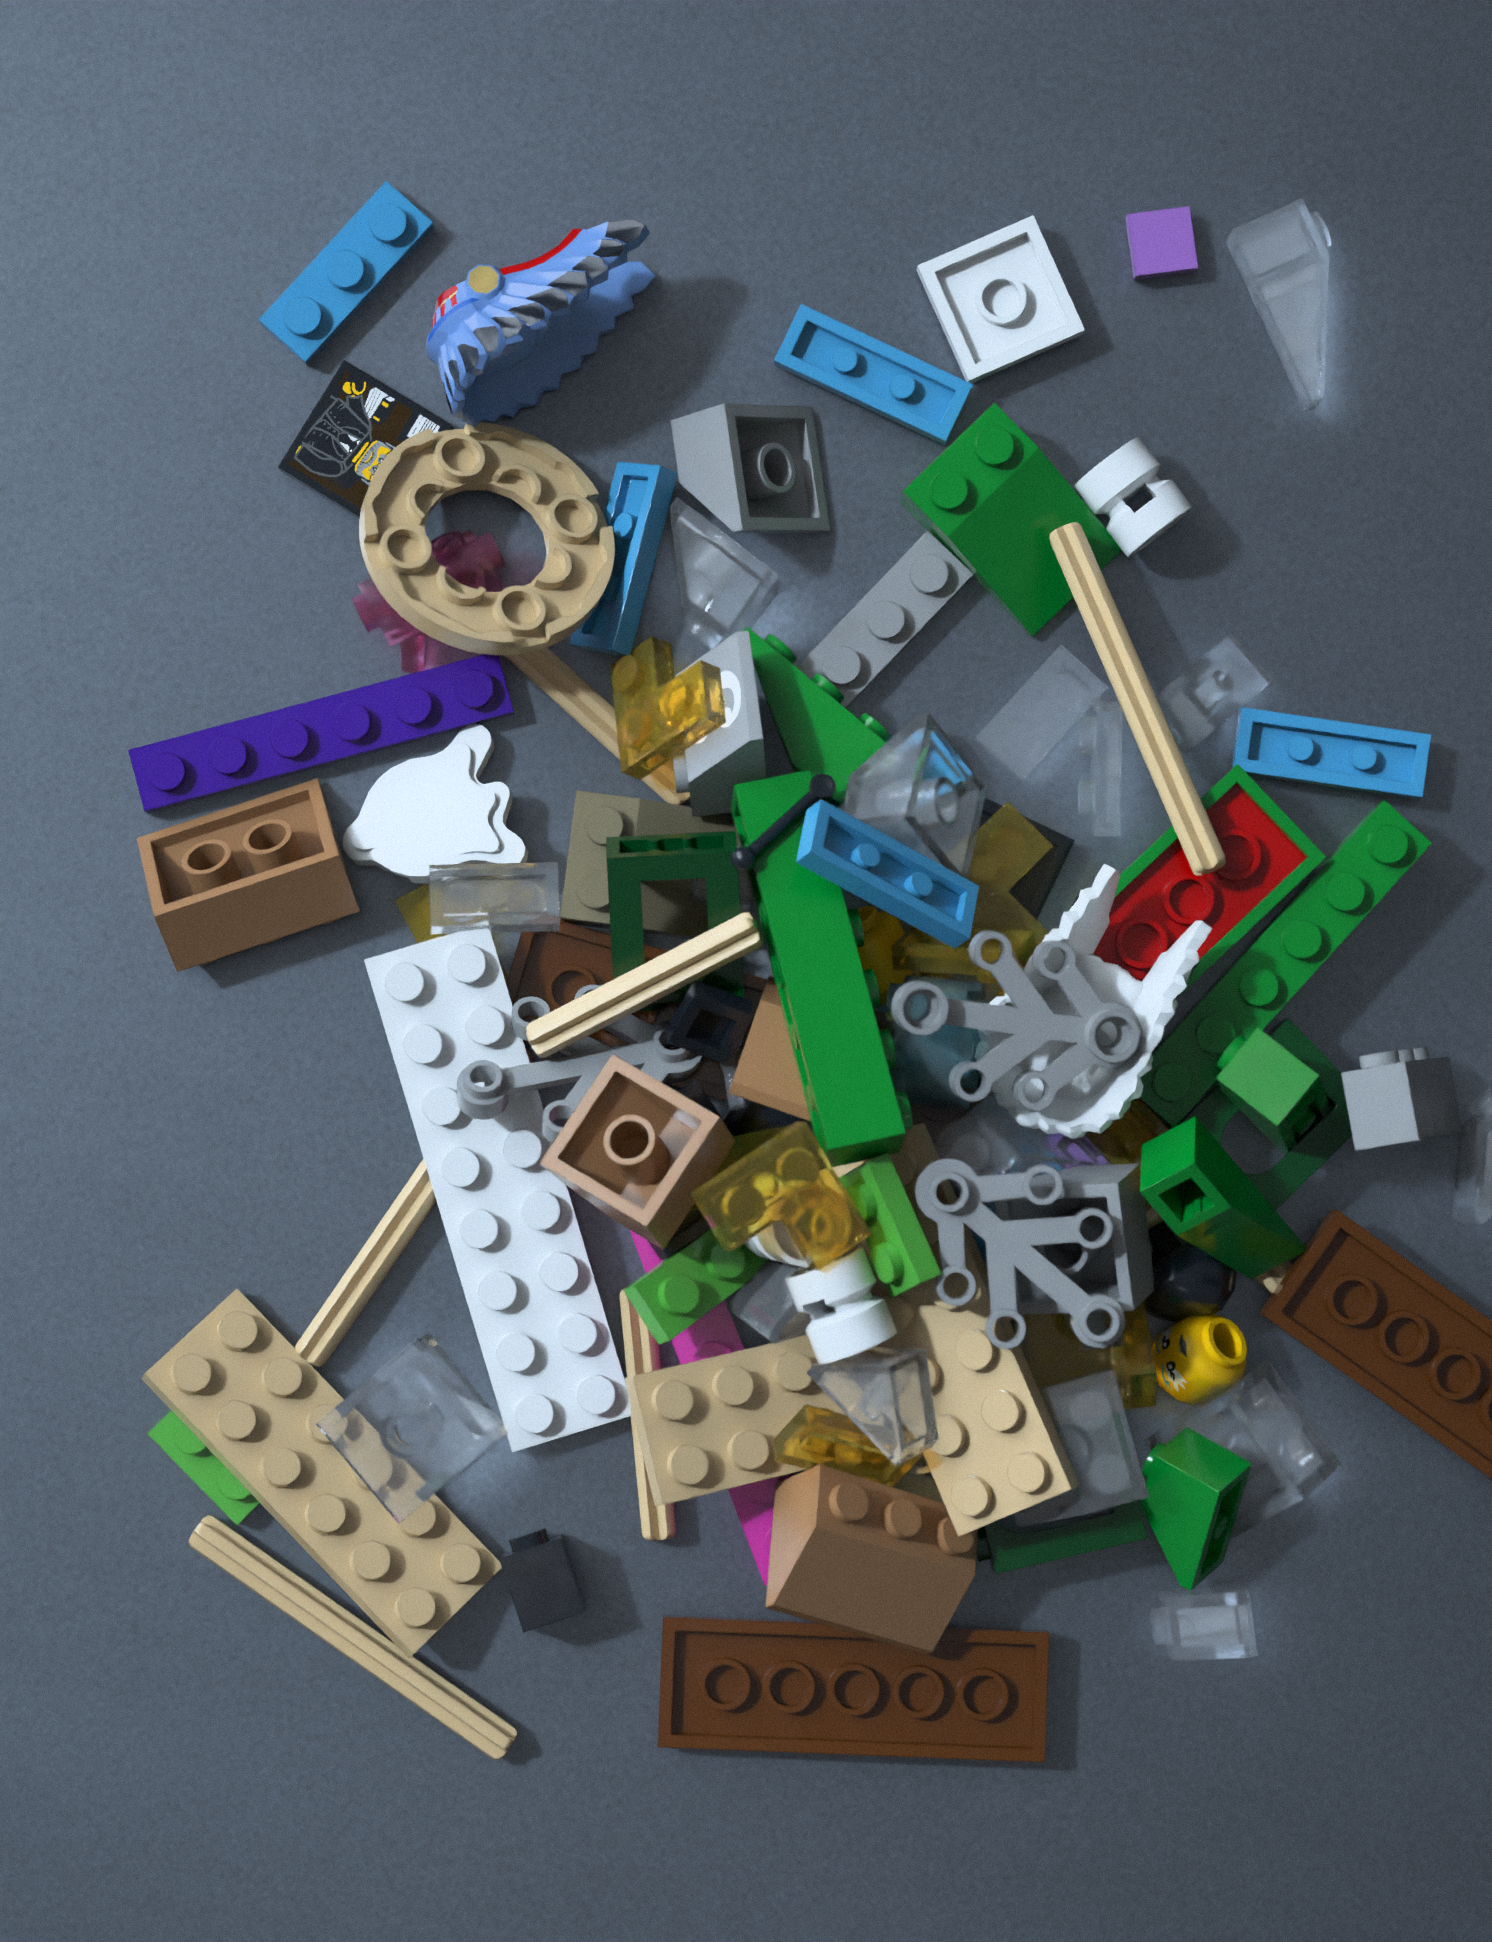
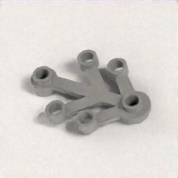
M991 930L979 932L972 938L969 944V956L977 967L991 972L1016 1008L946 998L939 987L918 980L902 985L892 999L891 1011L895 1022L903 1030L916 1035L932 1034L939 1030L943 1024L1011 1034L976 1062L971 1060L962 1061L951 1070L949 1086L952 1092L957 1097L970 1102L980 1101L985 1098L992 1088V1083L1047 1041L1056 1040L1074 1043L1042 1071L1034 1069L1025 1070L1013 1082V1097L1019 1105L1034 1111L1043 1110L1053 1102L1058 1090L1092 1064L1113 1068L1127 1063L1138 1051L1142 1039L1141 1025L1134 1012L1120 1003L1102 1002L1075 965L1076 956L1073 949L1065 942L1057 940L1041 942L1033 952L1032 964L1040 976L1056 980L1079 1017L1053 1013L1012 956V945L1009 939L1002 933ZM994 938L999 942L1001 952L997 960L992 963H986L981 957L980 949L986 940ZM1059 948L1063 953L1064 963L1058 971L1049 972L1044 965L1045 955L1049 950ZM921 994L927 1001V1010L922 1017L912 1019L906 1010L907 1002L912 996ZM1112 1022L1117 1030L1116 1039L1112 1044L1102 1046L1097 1038L1098 1029L1102 1024ZM976 1069L981 1077L980 1086L974 1092L965 1093L961 1087V1077L966 1071ZM1039 1078L1044 1085L1043 1095L1037 1101L1029 1102L1024 1095L1025 1085L1029 1080Z
M600 985L582 987L577 991L574 1000L600 987ZM529 996L519 999L512 1007L511 1024L514 1034L520 1039L528 1041L526 1027L529 1022H525L521 1018L526 1015H535L540 1018L550 1013L548 1004L538 997ZM630 1014L603 1028L630 1043L628 1045L611 1048L587 1036L559 1051L567 1055L566 1057L503 1069L488 1060L472 1062L458 1076L457 1103L459 1108L469 1117L486 1120L500 1115L505 1110L509 1101V1095L577 1082L564 1100H557L548 1104L543 1111L542 1132L544 1137L553 1143L563 1127H558L552 1122L559 1118H570L612 1054L637 1069H641L642 1072L663 1084L665 1082H681L690 1077L702 1063L703 1056L680 1047L677 1050L664 1048L665 1046H674L667 1043V1026L670 1021L651 1025ZM486 1082L491 1085L480 1087L475 1085V1083Z
M952 1158L939 1159L930 1163L922 1170L915 1186V1197L919 1208L928 1218L937 1222L941 1275L937 1276L935 1280V1289L938 1296L949 1305L959 1306L970 1301L975 1293V1278L965 1268V1223L983 1238L986 1243L991 1314L986 1320L985 1332L992 1344L1002 1349H1011L1018 1346L1026 1334L1025 1321L1017 1312L1014 1266L1071 1314V1328L1077 1338L1084 1344L1095 1348H1102L1116 1342L1125 1327V1316L1121 1306L1108 1295L1102 1293L1088 1295L1032 1247L1033 1245L1078 1242L1086 1248H1100L1112 1236L1113 1225L1109 1216L1097 1208H1085L1075 1216L1002 1221L981 1202L1027 1197L1028 1200L1037 1205L1051 1204L1058 1199L1062 1192L1063 1183L1059 1173L1050 1166L1035 1165L1024 1173L977 1176L969 1165L960 1160ZM1040 1172L1050 1174L1054 1181V1189L1046 1197H1036L1030 1190L1031 1178ZM953 1179L961 1187L960 1198L953 1204H943L936 1196L937 1186L943 1180ZM1094 1215L1100 1217L1103 1221L1104 1232L1096 1240H1086L1080 1233V1224L1086 1217ZM961 1273L967 1278L968 1287L962 1296L950 1297L944 1292L943 1282L949 1274ZM1096 1309L1106 1310L1111 1317L1110 1327L1100 1334L1090 1332L1087 1327V1317ZM1010 1316L1017 1321L1018 1330L1016 1335L1006 1341L996 1338L993 1333L994 1323L1000 1317Z

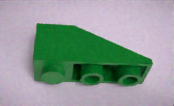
M747 627L744 631H749L754 672L793 772L810 770L812 778L822 773L831 776L835 781V791L829 802L850 815L895 765L892 748L888 744L892 740L891 735L870 715L863 713L858 719L840 703L844 700V696L825 677L816 673L810 679L793 664L797 658L782 641L772 634H768L763 640Z
M1196 1116L1142 1144L1140 1193L1178 1237L1251 1280L1305 1252V1245Z

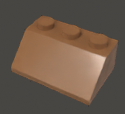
M318 778L137 838L153 915L177 972L200 964H208L218 958L260 944H268L281 937L320 924H328L341 917L360 911L350 872Z
M820 1464L782 1480L775 1485L766 1608L926 1655L935 1649L975 1577L978 1529L958 1537L944 1503Z

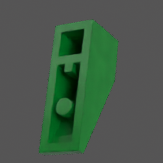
M1258 1027L1247 1040L1242 1036L1237 1037L1227 1047L1217 1063V1067L1222 1070L1216 1077L1221 1090L1283 1155H1286L1331 1111L1320 1076Z

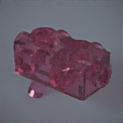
M472 529L464 533L452 531L442 534L430 542L432 547L431 553L438 565L446 567L445 572L460 584L475 589L483 587L486 589L485 592H501L504 589L496 570L505 567V562L490 532L477 537ZM369 574V579L357 584L361 594L351 598L367 633L378 628L390 647L400 642V669L403 672L416 673L426 670V634L402 618L389 605Z

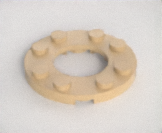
M479 422L476 427L466 423L464 429L445 430L433 433L432 429L429 428L413 435L395 447L377 468L367 489L359 519V540L366 568L372 581L389 605L402 618L426 635L467 652L488 655H516L541 650L560 642L580 628L597 607L610 580L615 557V538L613 527H607L605 517L596 501L599 492L586 474L570 458L544 440L512 427ZM463 490H487L512 499L532 515L543 533L547 553L543 570L531 583L524 586H510L501 592H485L486 589L483 587L475 589L460 584L445 572L446 567L438 565L431 553V543L425 531L429 512L443 498Z

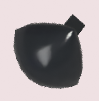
M1164 1221L1151 1227L1148 1232L1149 1240L1154 1247V1253L1151 1252L1155 1281L1154 1291L1141 1303L1144 1311L1157 1319L1174 1322L1192 1316L1213 1315L1221 1311L1235 1290L1236 1270L1192 1244L1183 1247Z

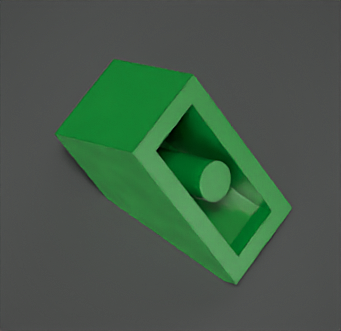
M1186 1427L1167 1444L1158 1443L1149 1453L1142 1469V1476L1147 1478L1140 1506L1179 1584L1192 1591L1224 1561L1252 1463Z

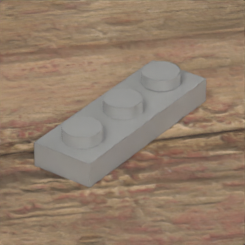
M927 530L797 668L810 679L818 673L830 681L844 696V700L840 704L847 709L973 577V573Z

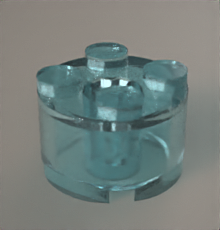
M908 974L903 984L890 983L886 1003V1021L891 1022L892 1028H895L894 1049L896 1068L889 1069L894 1091L904 1090L909 1105L971 1112L974 1102L961 1099L952 1092L949 1086V1075L956 1064L966 1060L977 1061L974 1057L977 1045L981 1041L978 1034L979 1029L943 1024L939 1030L932 1034L916 1035L903 1030L895 1022L891 1011V1004L896 991L910 981L918 980L934 984L943 991L946 998L973 1001V999L986 1000V984L983 982ZM921 994L914 995L908 1000L906 1005L908 1015L912 1019H918L925 1014L927 1001ZM970 1069L962 1075L960 1083L963 1091L964 1087L977 1089L979 1072L976 1069Z

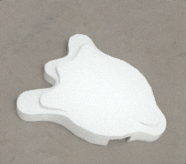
M480 724L467 725L462 728L452 743L443 751L435 755L405 761L390 768L378 778L368 792L358 818L344 833L343 847L348 857L357 865L376 866L386 872L391 871L396 875L407 877L412 883L425 884L452 878L465 869L476 866L493 867L507 873L516 872L523 868L528 858L527 848L520 837L506 828V819L513 800L510 789L502 782L488 784L479 782V777L487 765L495 746L490 732Z

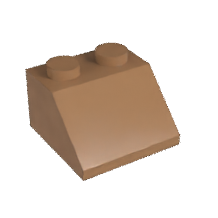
M612 1054L540 1161V1164L608 1217L664 1250L735 1143V1140L718 1115Z

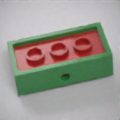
M1238 764L1200 798L1225 854V865L1209 874L1196 876L1190 867L1172 825L1120 874L1116 894L1109 913L1110 923L1094 951L1095 956H1099L1104 962L1119 965L1122 969L1127 970L1136 980L1143 981L1160 954L1168 951L1196 920H1201L1210 926L1212 930L1197 950L1199 963L1187 981V988L1179 995L1181 996L1326 858L1315 844Z

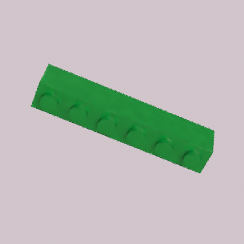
M810 770L734 785L731 813L740 847H748L809 792V785L812 779ZM805 812L756 856V865L747 872L822 1168L827 1169L870 1160L889 1153V1155L900 1153L906 1134L905 1130L912 1129L913 1123L907 1095L904 1090L894 1091L889 1069L896 1068V1054L891 1034L888 1029L878 1030L873 1008L880 1007V994L876 976L872 968L862 969L857 948L864 946V933L859 913L856 908L847 910L842 887L796 863L806 815Z
M1385 800L1374 806L1152 1051V1069L1140 1078L1144 1086L1142 1095L1134 1099V1101L1166 1130L1174 1128L1217 1081L1216 1077L1222 1071L1217 1067V1063L1227 1047L1239 1036L1247 1040L1257 1027L1263 1030L1426 851L1432 842Z

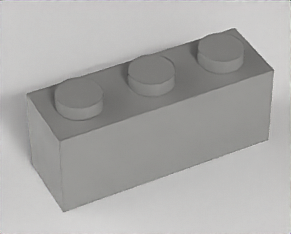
M1428 1047L1393 1050L1359 1056L1360 1070L1341 1073L1355 1151L1462 1132L1449 1056L1430 1059Z

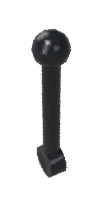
M823 773L815 775L810 781L809 792L748 847H739L734 850L731 855L733 867L740 872L752 870L756 865V856L804 814L807 809L821 799L827 802L833 797L835 791V781L833 778Z

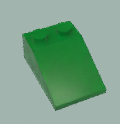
M995 403L903 490L900 504L973 573V578L1031 638L1074 598L1050 544L1049 537L1052 531L1066 524L1078 522L1083 528L1101 571L1122 551L1105 526L1040 448Z

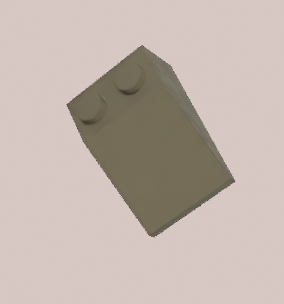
M576 790L560 919L576 925L610 929L606 837L736 831L732 814L721 813L692 817L691 807ZM736 832L737 848H739L740 844ZM738 871L740 914L749 912L755 919L756 906L747 872ZM706 878L641 881L643 933L693 939L708 931Z

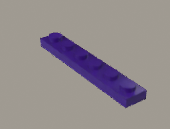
M483 654L128 750L143 809L148 814L460 730L470 724H482L515 714L499 655Z

